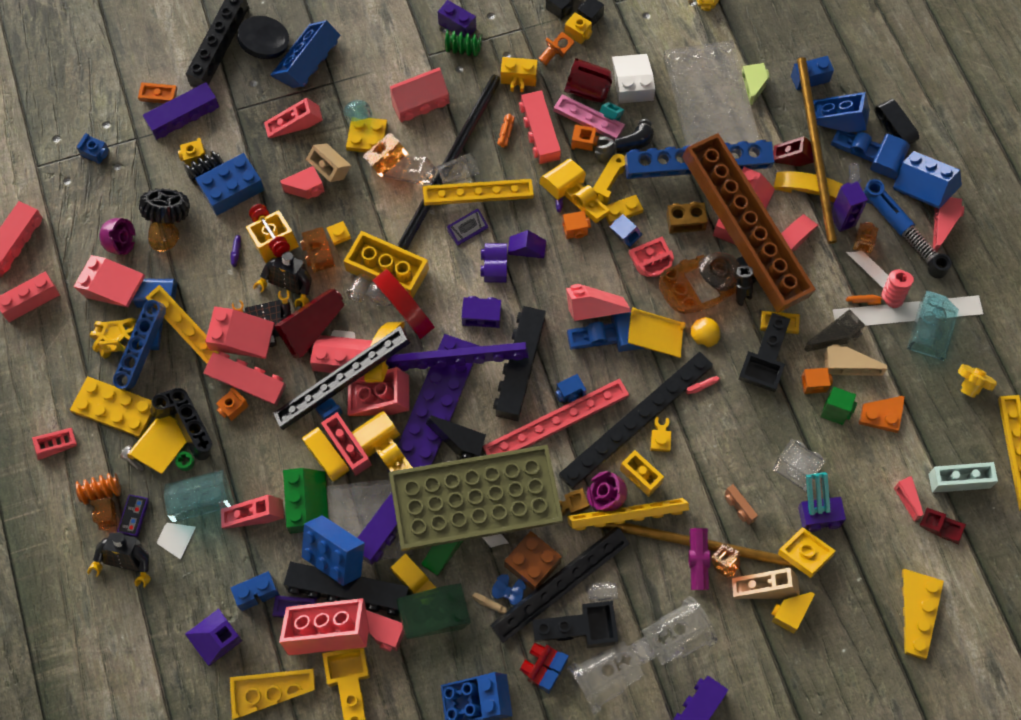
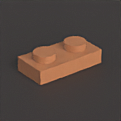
M732 484L725 491V499L730 506L736 508L739 518L750 525L755 522L758 515L734 484Z

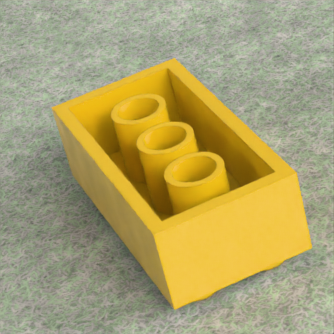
M363 231L360 232L344 259L346 271L372 283L374 278L385 269H388L412 298H414L429 271L427 259Z

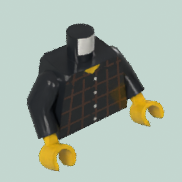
M285 252L282 254V257H274L265 264L260 275L261 279L253 285L254 290L258 285H261V293L267 288L266 280H268V283L301 295L294 302L295 307H298L301 302L303 306L309 303V299L306 296L309 295L312 278L302 260L294 258L291 252Z
M280 290L278 292L280 300L246 307L245 311H243L244 305L241 300H239L241 303L240 308H235L233 302L232 308L272 321L276 325L291 315L290 302H288L290 291L287 290V297L283 298ZM275 327L269 347L276 346V337L280 336Z
M112 532L108 538H104L97 544L93 557L94 562L87 570L88 575L94 569L97 571L96 577H98L103 569L100 562H103L106 565L140 572V575L135 579V586L138 587L141 582H143L144 588L151 580L150 576L146 573L149 571V553L142 547L137 538L126 536L121 532Z

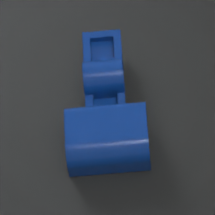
M837 130L831 143L833 147L873 162L870 170L896 180L902 162L910 148L907 141L891 134H885L882 143L878 144L873 142L871 136L867 133L858 132L853 134Z
M143 279L133 298L136 307L143 308L144 304L148 301L145 297L158 285L175 300L177 290L176 279ZM153 306L152 313L155 314L157 310ZM163 321L150 350H159ZM149 322L144 326L145 332L150 329ZM140 340V341H139V348L141 349L142 346H143V343H142V341Z
M631 312L611 315L612 324L604 325L603 322H593L587 327L567 330L570 350L617 344L618 352L644 348L628 343Z

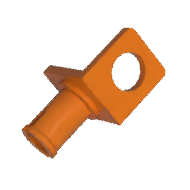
M561 32L554 41L546 38L548 48L538 59L547 66L556 54L563 57L575 42L564 32ZM561 39L568 41L567 46L564 48L558 46V42Z

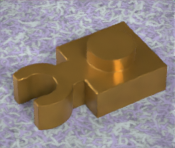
M583 488L565 494V501L559 500L560 506H562V516L568 510L573 515L591 508Z

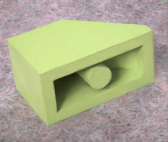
M764 63L747 65L742 68L741 79L749 106L753 105L765 89L767 80L770 78L769 71L765 69Z

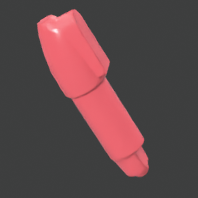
M717 376L711 377L689 386L686 393H698L719 382L720 378Z

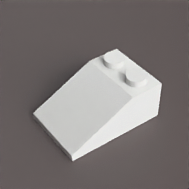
M647 54L612 57L618 104L653 101L655 84Z

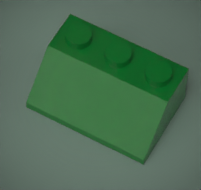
M308 468L283 470L286 528L289 533H303L304 524L321 515L329 519L326 472Z

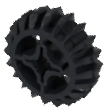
M170 188L148 190V192L140 196L139 200L141 217L147 221L151 220V223H179L181 220L186 219L190 209L187 196L183 195V192L171 190Z

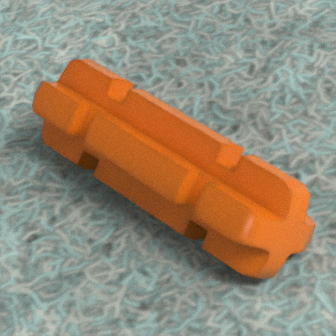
M511 114L505 115L499 134L500 138L497 141V144L503 148L508 145V138H510L512 124H514L515 117Z

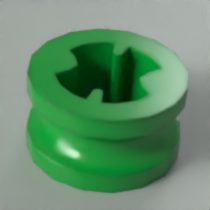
M180 452L175 458L176 465L182 471H189L194 466V458L189 452ZM185 457L189 460V463L186 462L187 465H183L180 462L181 460L184 461L183 458Z

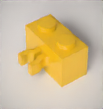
M502 57L501 84H511L510 91L514 92L516 85L520 86V92H524V86L536 87L538 60Z

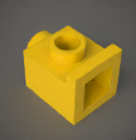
M197 138V141L180 145L181 150L178 151L180 161H184L189 167L191 166V161L198 164L197 158H201L204 161L206 153L201 138Z

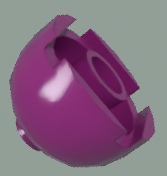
M113 218L102 225L99 239L106 251L116 255H126L134 247L135 242H132V239L136 234L134 225L130 220Z
M609 471L600 472L592 478L591 488L588 487L587 499L592 507L599 511L613 512L623 506L628 495L627 486L623 479Z

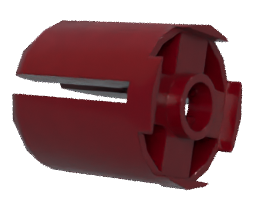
M575 58L564 92L595 103H602L609 93L613 74L609 69Z

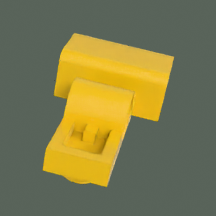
M565 160L540 177L539 184L557 200L565 196L581 211H585V214L595 223L609 215L610 209L597 199L595 190L589 185L585 187L581 185L585 181L586 173L573 160Z
M381 411L351 432L366 455L369 457L377 452L390 472L413 468L393 441L400 436V433L384 411Z
M365 648L322 653L327 685L329 687L338 685L344 720H366L359 680L370 678Z

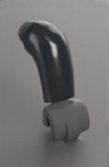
M641 119L632 134L615 138V142L609 137H599L600 145L596 148L595 157L600 162L607 163L615 155L614 151L617 154L648 146L654 135L651 121Z

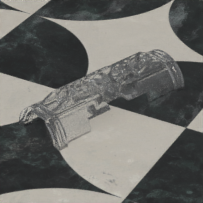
M689 596L682 600V606L641 630L645 637L628 647L622 641L579 665L574 662L566 667L582 689L593 715L602 710L601 705L622 694L624 687L644 676L640 666L656 657L661 665H664L680 655L684 658L706 644L711 647L717 643V636L709 618L693 597ZM676 624H681L685 627L683 635H677L674 632L673 628ZM669 629L671 636L665 640V645L661 642L657 643L658 635L661 637L668 635L669 632L666 630ZM622 656H625L626 658L630 657V665L627 666L626 663H623L619 666L621 671H618L617 666L613 661L616 660V663L618 664L622 661ZM605 665L613 667L614 673L612 676L607 677L603 675L602 668Z

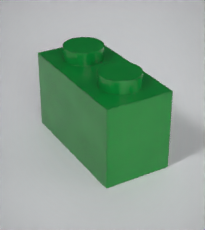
M833 386L825 401L820 417L843 425L846 419L850 420L852 413L856 409L857 402L854 401L856 394Z

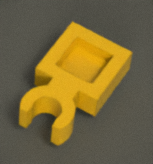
M656 417L654 426L657 430L651 431L650 451L670 452L671 431H666L669 426V418H666L664 425H660L658 423L659 419Z

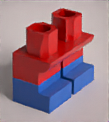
M534 643L529 654L538 658L535 665L525 660L520 667V671L528 677L529 682L549 694L558 679V675L561 674L569 656L554 650L547 644L544 647Z

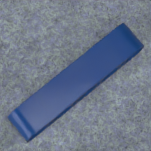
M148 300L144 304L113 377V384L117 388L129 390L136 385L166 313V307L163 303ZM157 305L158 310L153 314L152 307ZM149 322L150 329L145 332L144 326ZM141 340L143 346L138 350L137 343ZM134 358L135 365L131 368L129 362ZM124 376H126L128 379L126 385L122 384V379Z

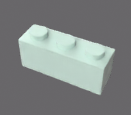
M994 462L936 466L929 473L932 493L989 489L998 482Z

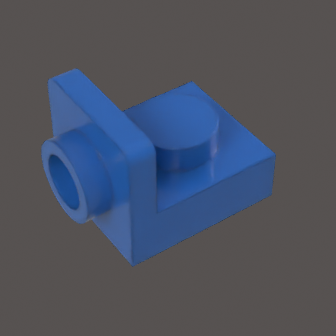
M332 397L315 408L323 420L337 412L340 416L343 414L341 407L335 403Z

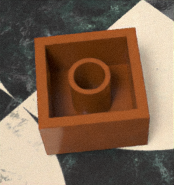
M530 531L504 560V567L534 591L558 567L562 556Z

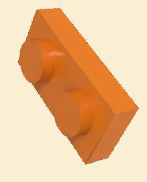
M141 82L138 99L143 102L166 103L176 98L178 89L176 85Z

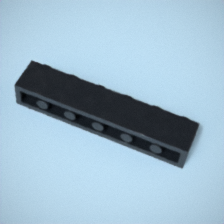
M523 306L522 312H518L516 323L519 324L518 328L513 330L512 340H514V343L526 342L529 358H523L522 360L509 359V362L504 364L502 374L505 377L503 381L500 380L498 392H500L499 398H495L493 409L496 410V417L519 421L545 322V310Z
M291 561L283 584L288 593L294 595L305 593L313 599L324 597L328 598L327 601L329 602L363 598L367 610L373 612L384 610L392 616L405 614L410 594L408 586L366 577H359L343 586L314 566Z

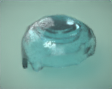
M364 100L351 101L343 110L345 118L348 119V116L351 121L363 120L372 116L370 105Z

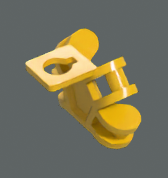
M127 318L109 322L96 321L94 323L95 329L89 335L96 340L92 349L95 352H100L101 357L104 359L108 358L112 352L122 351L124 353L127 344L123 346L120 342L124 338L129 341L137 322L136 319Z

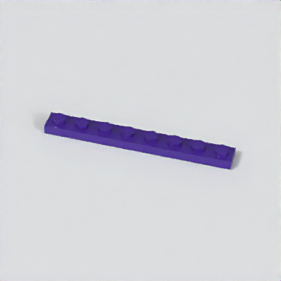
M526 342L395 354L386 360L388 369L398 367L402 371H407L413 368L426 369L434 366H462L466 363L482 364L487 361L522 360L523 358H529Z

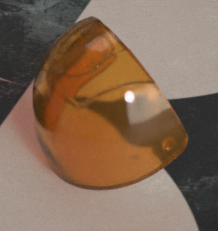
M151 223L148 232L149 244L156 251H166L173 248L180 236L177 227L171 223Z

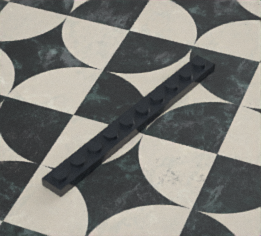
M698 352L559 473L561 479L571 489L575 488L684 393L689 386H692L713 367V364L701 352Z

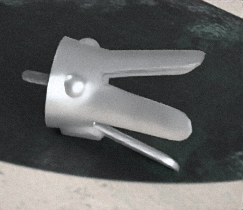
M130 445L121 449V459L130 462L137 470L138 468L144 470L143 466L135 459L128 458L127 454L132 449Z

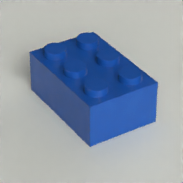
M244 153L195 178L199 189L216 216L264 191L260 177Z
M321 515L304 524L301 557L344 586L361 577L365 543Z

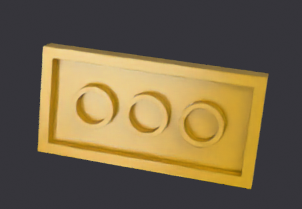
M87 376L70 411L141 438L152 418L150 412L152 400Z

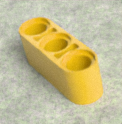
M316 427L301 438L333 482L350 471L319 427Z

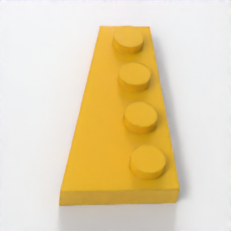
M314 669L230 677L232 720L316 690Z

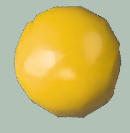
M704 317L694 322L691 327V336L698 345L702 344L709 348L718 343L721 338V331L715 320Z

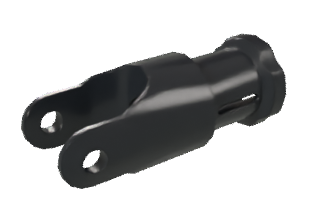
M740 266L736 270L738 277L736 281V302L739 306H743L746 297L749 300L752 299L753 281L751 277L753 276V269L749 266Z

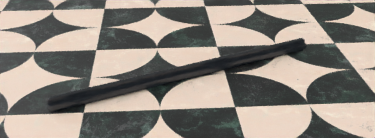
M495 74L491 76L431 185L444 184L500 83L499 76ZM423 199L398 242V247L404 250L408 249L431 205L424 206Z

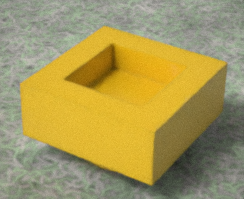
M344 221L326 228L334 246L351 239Z

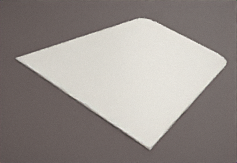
M166 523L157 544L181 560L196 527Z

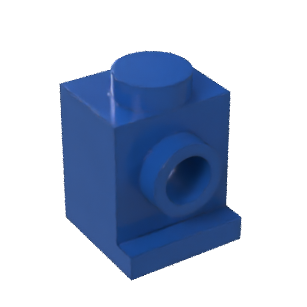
M87 133L84 134L76 147L82 157L98 164L107 157L109 151L105 142L93 138Z
M578 374L557 383L555 394L559 402H573L580 395L581 397L586 395V388Z

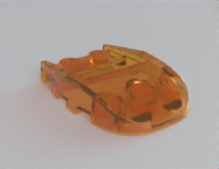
M714 252L713 256L706 258L704 255L696 256L695 259L681 260L678 265L664 270L659 278V289L667 303L675 311L689 314L712 308L736 293V281L719 253ZM702 266L720 294L719 297L701 303L685 276V273Z

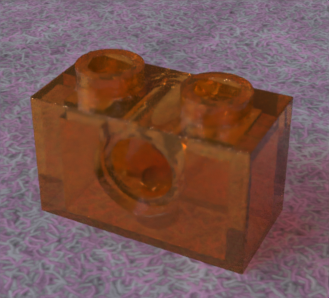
M388 133L366 152L363 157L382 177L404 158L408 152L391 133Z
M323 227L302 232L303 240H300L302 250H307L308 256H305L308 267L312 266L313 273L335 267Z

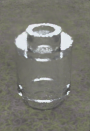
M364 274L356 276L347 290L348 298L356 303L358 301L363 302L372 287L371 278Z
M611 581L591 583V588H588L589 600H593V603L618 599L617 584L611 583Z

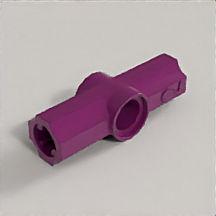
M690 528L688 563L691 573V590H709L708 568H710V550H708V528Z

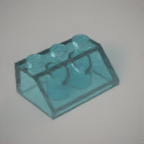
M930 291L925 292L920 301L907 349L943 361L945 360L959 311L946 296Z
M224 470L165 484L164 500L167 515L172 522L231 506Z

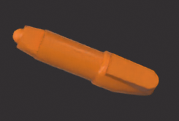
M858 295L846 298L847 302L868 303V305H879L882 297L877 295Z

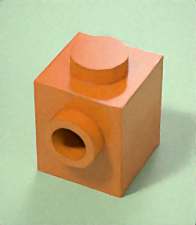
M585 211L563 214L562 224L566 239H579L588 235V228H591L590 218L586 217Z

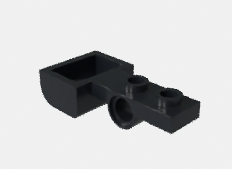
M772 313L758 354L748 351L738 380L776 392L785 366L784 363L778 362L776 359L790 318Z
M613 601L582 604L581 615L532 620L535 642L549 640L567 641L585 636L587 648L618 644Z

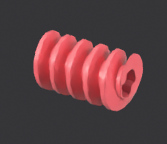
M900 269L893 270L889 274L881 293L882 299L888 306L892 308L902 306L912 286L914 277Z

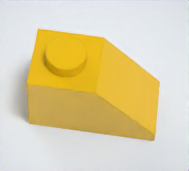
M809 592L784 599L780 605L776 604L771 613L774 615L772 622L794 634L815 594Z

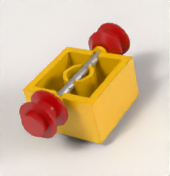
M256 204L251 207L249 216L254 223L246 226V229L265 263L274 257H282L283 253L290 252L299 247L291 228L279 210L269 214V211L263 204Z

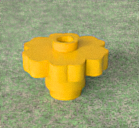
M962 364L958 370V373L965 378L961 384V392L972 398L979 395L982 388L993 391L997 385V382L992 377L986 375V372L979 368H972Z

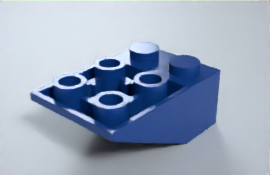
M493 672L441 685L445 720H499L513 716L507 674Z

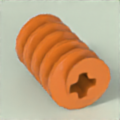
M108 473L106 480L100 475L99 482L92 477L91 484L84 479L83 486H81L77 481L76 493L79 501L87 505L90 500L93 503L97 502L98 498L101 501L105 500V495L109 499L113 497V493L117 497L120 496L121 486L117 474L115 473V477L112 478L111 474Z

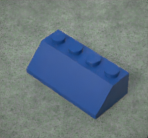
M327 20L309 24L270 75L292 88L304 87L309 81V76L318 70L319 63L327 58L328 51L337 45V40L341 35Z

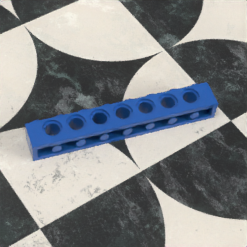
M758 140L755 143H748L747 141L732 145L725 143L731 153H736L739 156L735 160L741 170L743 167L752 170L771 168L774 164L772 142ZM691 145L678 149L676 147H667L665 150L650 148L647 151L634 149L626 152L624 158L626 178L635 179L692 174L685 162L680 163L676 159L677 157H682L686 148ZM749 152L756 153L757 157L750 156ZM658 159H665L667 164H661ZM646 160L648 161L649 165L644 166L640 163V161Z

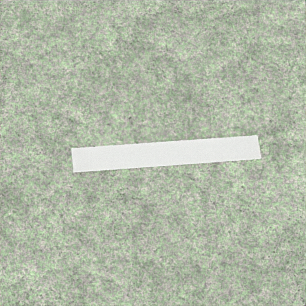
M979 295L905 302L898 308H892L884 304L833 309L836 329L983 314Z

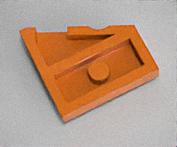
M905 396L863 404L859 424L898 433Z

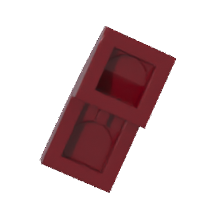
M926 508L920 527L959 545L966 524L947 518L944 513Z

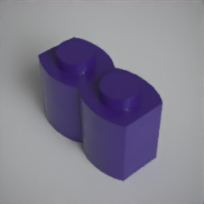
M485 243V249H481V260H484V266H481L480 270L481 277H484V282L507 283V243Z

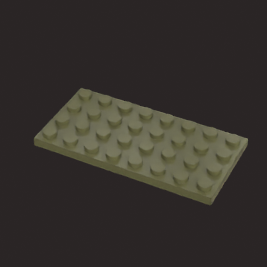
M548 445L389 472L401 551L563 523Z

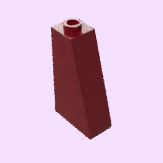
M329 289L274 325L293 358L303 357L343 308V297L337 290Z

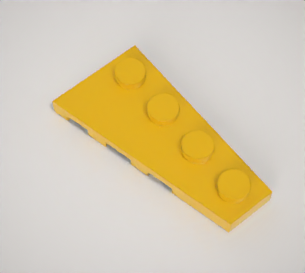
M903 569L902 591L904 596L905 654L926 660L944 581Z

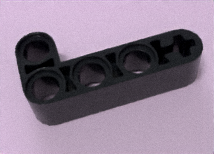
M174 388L155 395L151 401V415L158 419L173 415L193 456L198 460H206L210 456L212 441L187 392L182 388ZM157 405H162L163 408H158V407H156V406H157ZM194 430V431H197L198 433L194 434V433H192V432H190V431Z

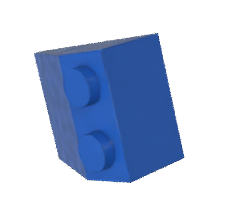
M866 92L813 100L817 125L847 133L867 130L870 109Z

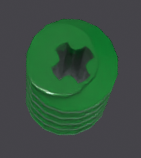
M449 30L446 31L445 49L447 53L452 49L454 54L459 50L461 55L466 51L467 56H470L473 51L474 57L478 56L482 46V35L477 39L476 34L470 38L469 33L463 37L462 32L456 36L455 31H453L452 35H449Z

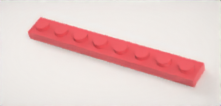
M619 378L482 447L486 455L527 448L628 398L629 393Z

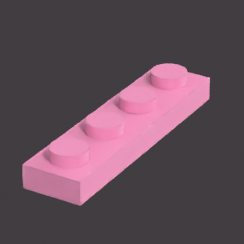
M563 94L553 109L554 112L583 126L596 128L597 133L614 141L615 138H619L625 128V124L617 120L607 119L604 117V114Z

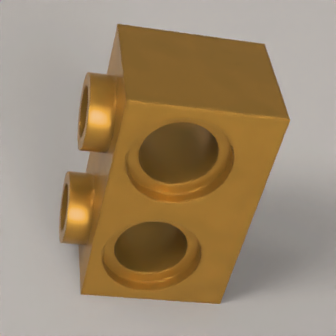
M705 202L668 205L666 216L669 234L706 231L708 220Z

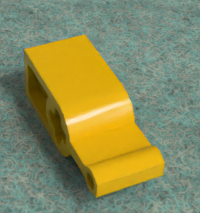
M406 553L390 567L393 574L405 586L409 587L410 591L425 607L441 593Z

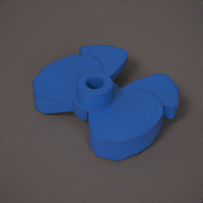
M502 574L497 577L498 581L495 582L492 588L493 598L498 600L504 597L509 600L512 606L518 604L523 599V590L526 589L524 582L518 579L511 588L508 587V574Z

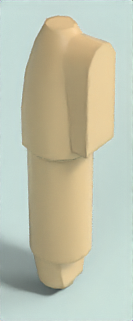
M478 593L472 595V598L483 606L498 613L505 614L507 612V608Z

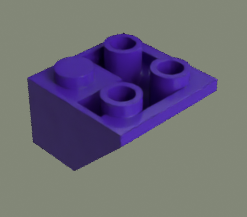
M219 608L185 633L208 666H211L243 641Z

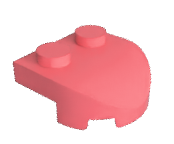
M663 236L635 247L628 252L637 271L646 277H657L667 273L674 259L673 252L669 250Z

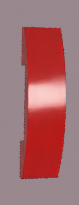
M385 269L372 280L405 319L419 339H422L435 328L423 310L388 269Z

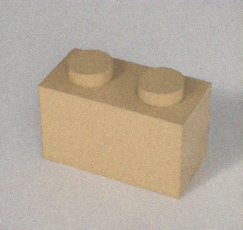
M327 143L313 145L306 158L329 182L344 180L351 167Z

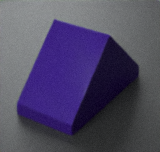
M529 230L510 236L507 254L544 259L546 240Z

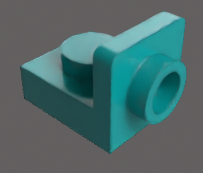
M607 102L601 106L599 112L603 113L607 119L620 121L625 109Z

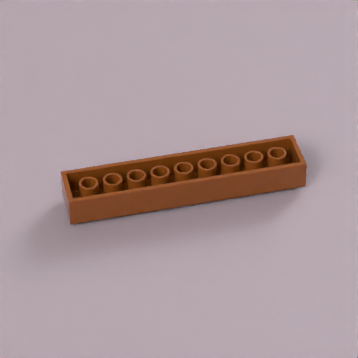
M719 133L687 147L682 156L684 162L744 260L753 269L755 278L776 312L780 313L808 299L816 290Z

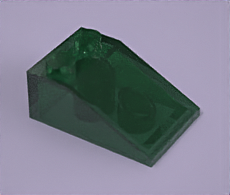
M461 583L441 586L396 599L406 640L462 630L471 623Z

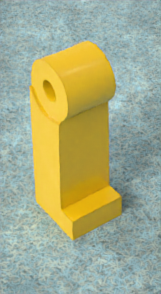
M615 154L611 157L593 187L597 194V199L604 205H608L610 202V189L617 177L625 171V156L622 154Z

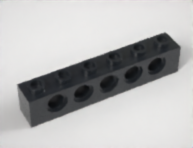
M224 0L185 73L190 86L197 87L205 82L208 85L210 84L249 9L247 0Z

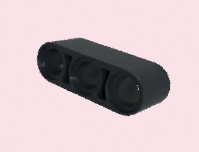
M889 99L875 106L876 116L889 134L907 141L909 145L919 140L917 129L894 99Z

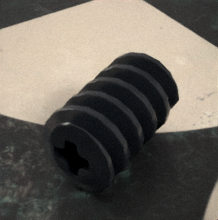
M210 151L211 157L205 154L204 161L201 158H197L198 164L191 161V167L187 164L184 165L185 171L193 185L196 177L224 163L218 152L216 154L214 151Z

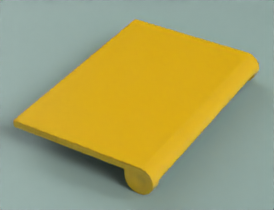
M633 307L630 314L628 343L681 358L682 336L686 323Z
M171 416L161 419L156 418L127 456L132 460L135 458L162 474L186 444V440L174 418Z

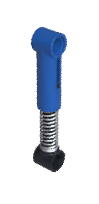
M877 179L869 180L863 191L868 199L867 203L872 204L901 237H906V240L910 242L912 247L917 249V252L927 262L929 266L928 272L932 277H944L952 264L950 257L945 254H938L934 248H931L932 245L929 246L930 243H927L925 238L920 236L921 233L918 234L917 228L914 229L915 223L884 190L883 182Z

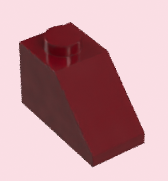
M804 136L774 145V163L799 167L814 163L811 142Z

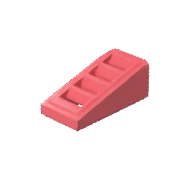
M72 428L32 437L38 460L77 446ZM66 435L68 436V443H65L64 436ZM60 438V445H57L56 439ZM52 441L53 446L49 447L48 442ZM44 444L45 448L41 449L40 445Z
M909 476L899 481L894 490L913 521L916 522L924 514L913 478Z

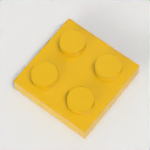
M352 116L346 150L382 154L388 124L387 120Z
M802 527L779 549L778 555L812 578L834 556L836 550Z

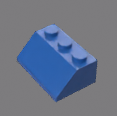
M913 151L902 162L893 189L940 209L962 186L960 169Z

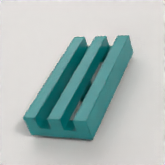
M822 472L806 475L809 514L815 515V513L822 514L824 511L826 513L830 512L828 474ZM820 478H822L824 506H822ZM812 479H815L817 507L815 508Z

